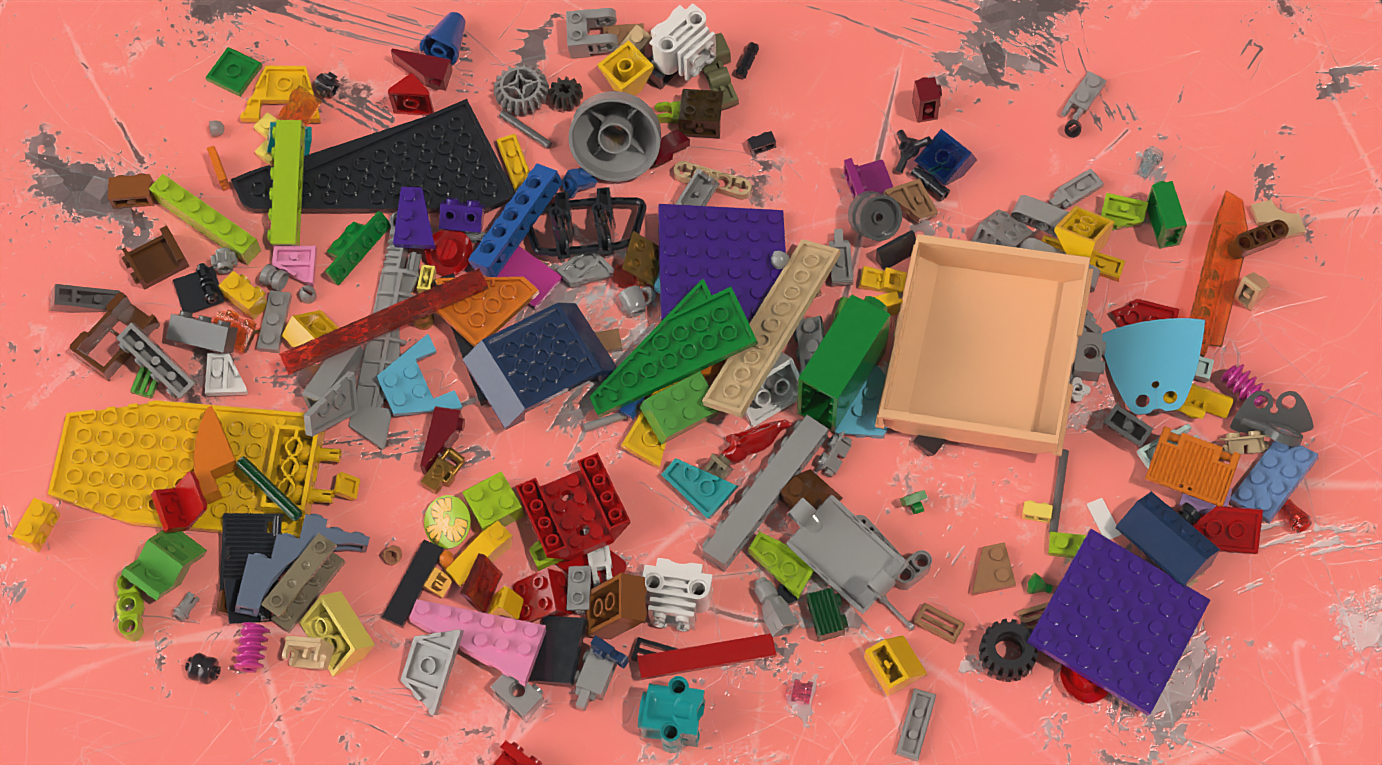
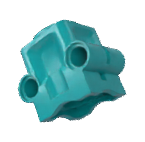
M682 676L673 677L669 681L668 686L649 683L648 690L642 693L638 714V729L642 730L643 737L661 740L663 749L670 754L679 752L682 745L698 747L700 739L698 727L699 721L704 715L705 691L689 688L688 681Z

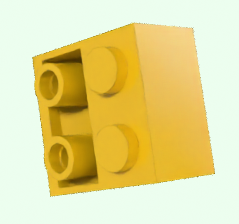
M904 635L884 639L865 650L864 659L888 697L928 674Z

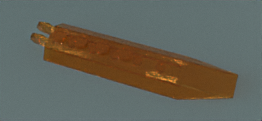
M1227 190L1223 195L1214 219L1189 317L1205 320L1200 352L1201 357L1206 355L1209 346L1222 347L1244 260V257L1241 259L1231 257L1227 250L1232 240L1239 234L1248 231L1243 199Z

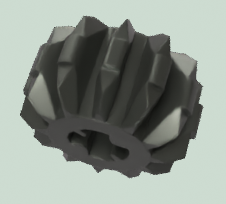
M566 76L565 80H561L558 77L557 83L552 82L551 88L548 90L550 103L554 104L557 110L561 107L564 112L567 108L574 110V105L580 106V100L583 99L582 86L580 83H577L575 78L569 80Z

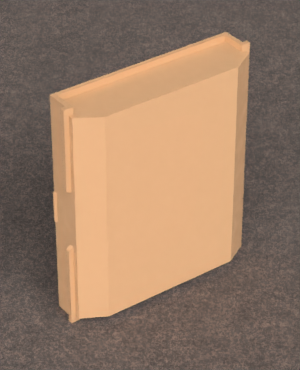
M917 234L904 287L903 303L900 306L901 311L898 313L895 341L892 355L888 362L875 427L884 429V426L904 434L922 435L1033 454L1053 452L1052 455L1062 456L1073 392L1070 378L1075 361L1078 337H1081L1083 334L1093 276V269H1089L1090 258Z

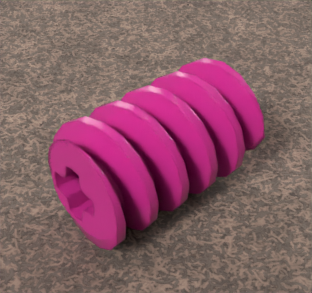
M1244 364L1238 367L1233 365L1220 379L1221 382L1227 381V388L1234 387L1232 390L1234 395L1240 393L1239 399L1241 401L1247 399L1256 391H1262L1261 389L1264 385L1263 383L1255 385L1256 376L1251 379L1248 378L1251 373L1250 370L1242 372ZM1263 395L1256 397L1254 400L1255 407H1259L1267 397Z
M245 622L242 623L245 628H242L240 631L243 637L239 638L241 645L237 648V652L240 654L236 656L238 663L234 665V669L245 673H256L257 669L264 668V665L259 663L258 660L265 659V656L260 654V651H266L267 647L261 645V642H268V638L264 637L263 634L270 633V629L260 624Z

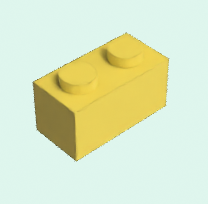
M422 265L417 285L419 294L432 296L433 280L436 278L437 273L435 266Z
M1032 500L1025 501L1022 519L1050 523L1053 505L1036 503Z

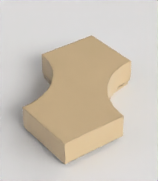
M1272 200L1251 204L1250 209L1257 226L1279 219L1283 220L1289 228L1288 234L1283 239L1305 235L1306 229L1299 213L1284 212L1277 208Z

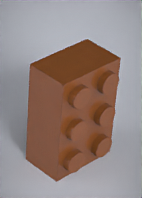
M620 573L590 590V607L587 610V636L595 637L596 635L599 638L611 640L646 621L645 596L647 588L645 586V577Z

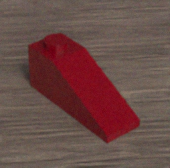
M391 49V55L395 64L409 74L412 72L426 87L433 90L440 89L446 91L453 71L450 59Z
M435 406L420 464L424 475H426L445 449L452 447L459 438L460 431L464 430L465 418H463L461 410Z

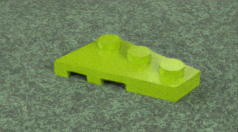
M760 531L749 547L748 553L799 599L814 570L786 544Z

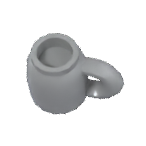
M631 286L622 290L618 297L624 310L631 317H637L645 313L646 306L655 300L656 294L651 287L640 289L639 286ZM642 292L647 293V295H648V301H647V302H645V299H644V296H643Z

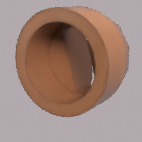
M396 545L387 547L383 552L384 560L391 565L397 564L403 555L401 548Z

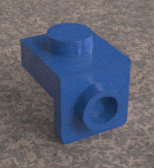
M581 167L568 170L561 186L565 192L568 191L570 198H575L578 190L593 188L598 181Z

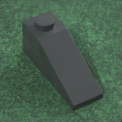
M55 284L51 290L50 311L68 313L107 312L106 305L120 290Z

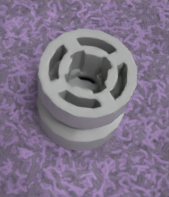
M267 264L261 271L259 282L266 286L271 285L274 290L282 291L288 282L289 273L284 270H276L275 266Z

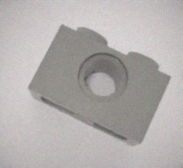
M1083 331L1082 336L1078 337L1075 361L1072 367L1073 378L1079 377L1085 381L1098 382L1100 374H1104L1105 361H1101L1102 354L1105 355L1106 342L1102 341L1103 333ZM1086 354H1090V355H1092L1094 358H1093V359H1089V358L1085 357V355H1086Z
M502 674L490 686L492 692L525 722L545 703L542 696L544 692L536 684L531 686L527 682L525 687L519 683V680L511 676L507 677ZM517 689L525 690L524 695L521 697L514 696V692Z

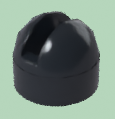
M1069 120L1065 125V134L1068 137L1075 138L1080 135L1082 126L1078 120Z

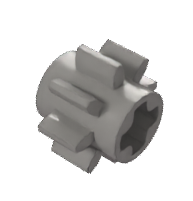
M219 248L215 251V255L211 256V265L219 273H230L233 271V266H238L237 256L229 248Z

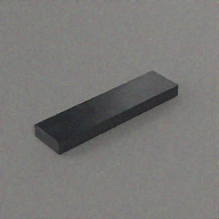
M425 539L423 540L382 616L383 620L404 628L416 600H419L424 590L422 585L432 568L437 566L441 553L445 551L443 547Z

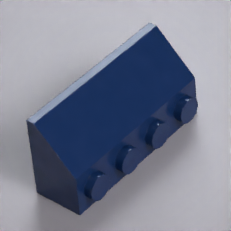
M1152 491L1139 499L1115 527L1183 587L1211 567L1220 551L1215 544Z

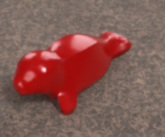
M784 419L727 435L726 441L730 445L721 454L726 456L733 464L740 463L747 456L768 448L782 430L791 427L793 424Z

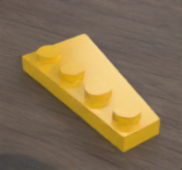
M671 384V385H669V386H667V387H665V388H663V389H661V390H659V391H656V392L652 393L651 396H653V395L659 393L660 391H662V390H664V389H666V388H668V387H670V386H672V385H674V384ZM641 411L621 447L659 469L666 443L661 445Z

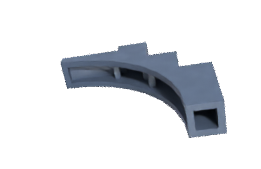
M305 514L300 539L288 533L277 534L271 559L260 553L248 554L235 612L257 617L261 604L272 585L283 573L291 568L318 533L337 545L334 551L366 553L370 537L365 536L361 532H345L339 527L327 528L328 519L323 518L319 514Z

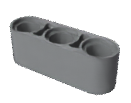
M1020 195L1011 216L1018 222L1057 237L1054 231L1055 226L1069 212L1028 195Z

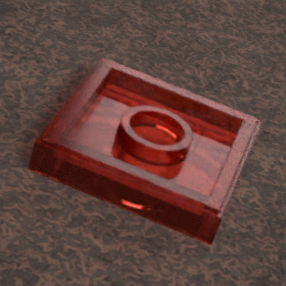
M478 553L460 594L478 612L485 613L503 574L486 555Z

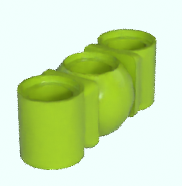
M121 575L117 580L118 596L120 597L116 604L119 619L118 629L127 640L135 642L141 639L144 634L143 618L141 616L144 614L145 604L142 599V589L135 584L132 588L126 589V586L131 582ZM130 604H135L133 609L126 611ZM135 625L133 631L127 632L128 627Z

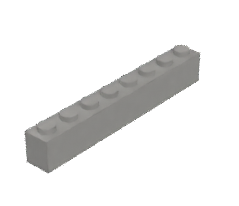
M806 415L803 420L799 419L791 436H786L780 445L781 449L778 453L774 452L768 459V466L757 473L754 484L751 487H746L741 495L742 499L738 504L734 503L730 508L727 519L725 521L721 520L715 528L716 533L713 537H708L703 543V558L725 572L780 501V490L803 471L828 438V428L810 416Z

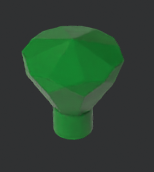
M1035 572L1028 581L1027 592L1028 594L1039 592L1051 593L1053 585L1046 583Z

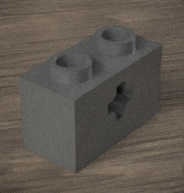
M1115 404L1103 422L1105 426L1139 448L1142 447L1154 429L1117 404Z

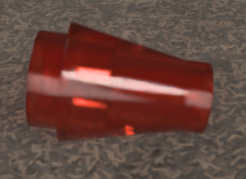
M1288 499L1281 509L1291 529L1297 533H1302L1311 526V517L1294 504L1291 499Z

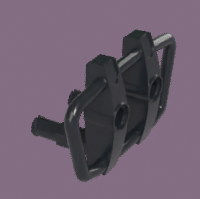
M610 187L597 188V196L595 198L570 200L568 191L555 193V203L548 204L541 213H549L556 248L540 247L533 226L527 233V237L532 251L540 256H558V259L571 258V255L600 252V255L612 254L615 250H621L629 246L633 231L640 234L647 205L643 199L638 197H611ZM613 205L638 206L630 238L614 242L616 223ZM592 206L598 244L572 246L574 226L571 208Z

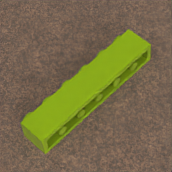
M276 120V126H273L272 134L273 139H275V147H272L271 154L272 159H274V167H271L270 172L273 188H270L269 193L270 200H272V208L269 209L268 214L269 221H271V229H268L267 234L268 241L272 246H300L306 126L301 120Z
M162 174L149 188L155 201L222 248L231 249V252H235L237 258L246 265H249L261 252L255 237L166 175Z

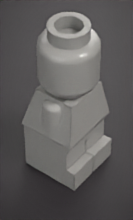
M766 577L759 578L754 583L756 586L754 591L760 603L763 604V620L772 637L790 634L799 623L797 616H793L788 603L781 596H778L773 582L767 580Z

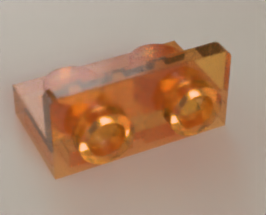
M230 309L218 311L214 322L218 323V320L231 322L230 326L237 327L238 331L234 348L242 353H247L255 334H260L261 329L256 327L257 323L249 319L243 320L239 318L240 314Z

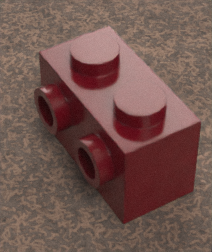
M923 77L914 81L912 104L917 123L938 119L942 89L940 84L937 85L935 77Z

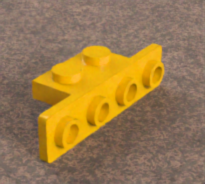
M1154 381L1152 383L1153 388H1157L1159 386L1158 381ZM1192 383L1184 404L1177 410L1186 413L1188 417L1194 419H1203L1206 412L1227 418L1234 399ZM1168 391L1164 394L1163 400L1168 404L1174 403L1177 400V394L1174 391Z

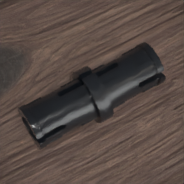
M917 165L911 171L910 175L916 180L920 179L926 190L933 192L942 201L944 198H947L950 190L942 185L935 175L929 174L920 165Z

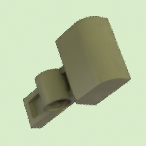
M720 32L715 34L716 58L711 64L704 66L701 72L703 71L711 90L723 91L722 109L738 105L739 99L731 83L728 69L726 66L724 67V64L731 62V53L723 34Z

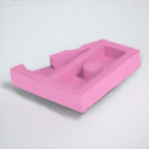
M274 246L272 265L276 267V270H284L289 273V276L314 286L317 248L316 246Z

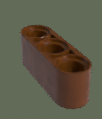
M1278 219L1243 232L1229 243L1227 247L1228 253L1235 259H1241L1274 246L1288 234V225L1283 220Z

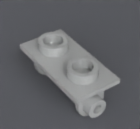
M845 431L836 435L833 434L827 442L828 449L817 460L816 472L823 469L827 477L832 478L833 475H836L843 462L837 458V455L844 459L852 447V439L846 436L843 438Z
M591 566L569 567L567 610H576L577 614H585V610H589Z

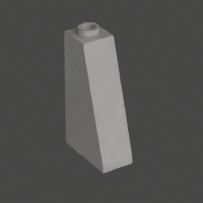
M341 337L302 393L309 409L347 371L354 373L364 354L358 341L352 338L347 340Z

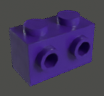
M446 198V201L443 200L440 204L439 229L481 233L484 226L485 204H480L478 200H467V203L459 202L457 198Z

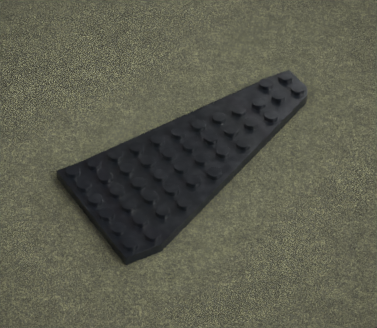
M465 99L425 117L305 155L301 213H377L378 211L382 213H395L398 211L401 187H422L428 213H440V204L443 200L446 201V198H457L459 202L467 203V200H478L480 204H485V212H489L510 202L515 195V191L468 100ZM267 165L231 179L243 207L248 211L269 213V209L272 208V200H270L269 193L270 188H273L270 172L271 167L274 166Z

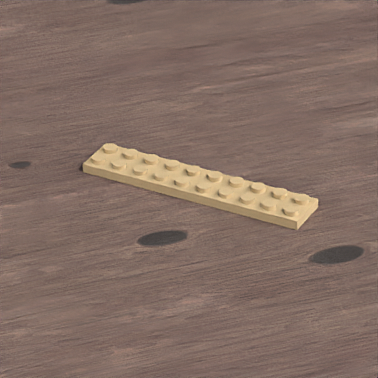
M801 239L787 265L780 273L750 322V327L758 344L727 359L702 400L704 406L741 418L744 416L841 255L840 249Z

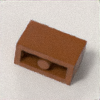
M139 173L131 176L118 175L116 177H108V201L112 208L155 206V199L149 190L154 183L151 175Z

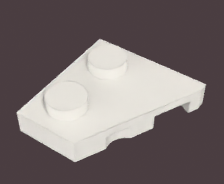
M229 353L207 354L206 396L248 395V390Z

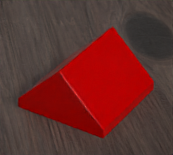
M412 72L388 89L394 114L427 116L434 113L430 92Z

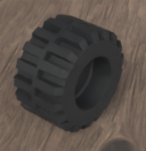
M1002 619L1001 623H998V621L994 622L992 627L989 626L986 629L979 646V660L983 661V669L987 668V674L991 677L993 674L997 675L996 679L1001 681V678H1006V682H1011L1012 678L1018 681L1021 679V676L1026 677L1029 671H1032L1038 657L1039 650L1027 643L1033 630L1031 627L1026 629V623L1024 622L1017 624V619H1012L1011 622H1007V619ZM1002 641L1014 642L1021 649L1022 656L1015 660L1004 659L997 653L995 646Z

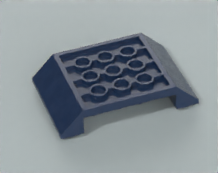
M558 302L481 340L463 358L465 366L505 430L525 421L526 412L595 377H598L601 382L607 379L617 368L576 303Z

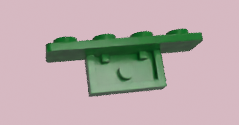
M378 211L366 225L353 221L327 250L330 257L335 258V260L325 272L336 285H340L391 227L389 220L382 212Z

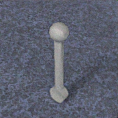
M886 595L882 599L879 598L880 603H884L910 631L915 629V626L888 601Z

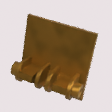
M633 231L622 269L637 277V285L645 287L646 284L654 287L659 272V246Z

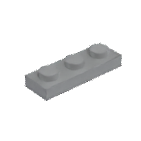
M270 290L257 343L258 351L280 352L283 339L282 334L285 330L292 300L291 292Z

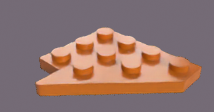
M525 277L437 278L435 282L445 294L432 305V308L475 347L481 340L500 330L539 294V290Z

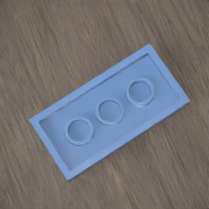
M1274 440L1231 496L1230 503L1240 508L1263 509L1262 521L1270 524L1319 459L1318 454L1302 445L1292 447Z

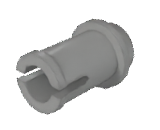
M187 592L180 605L173 609V616L176 619L184 622L190 618V612L200 600L197 596L194 598L195 594Z

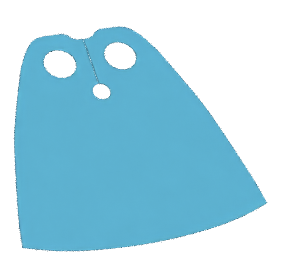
M1192 318L1152 320L1122 326L1103 333L1102 341L1106 342L1104 356L1110 374L1125 404L1134 414H1149L1154 409L1172 411L1179 409L1184 404L1197 370L1205 320ZM1154 381L1159 382V386L1157 388L1152 387V383ZM1174 391L1177 394V400L1171 404L1166 403L1163 400L1166 392ZM1139 395H1147L1150 401L1147 406L1139 407L1136 405V398Z

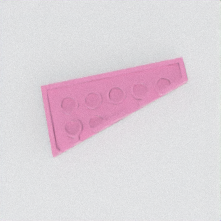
M418 599L409 616L410 623L430 634L457 629L464 630L459 645L462 652L489 667L493 666L501 670L502 674L519 680V683L525 687L547 631L546 625Z

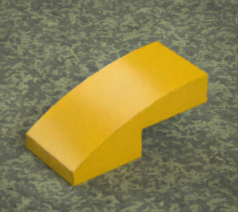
M863 266L859 288L885 293L895 291L903 293L907 272L886 268L883 271Z

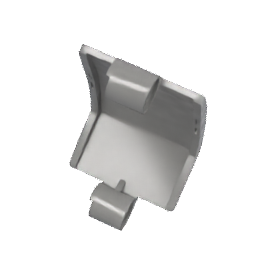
M830 495L817 510L802 497L787 513L800 526L796 533L787 541V546L861 614H864L878 598L882 599L897 583L895 579L909 565V562L892 550L833 495Z

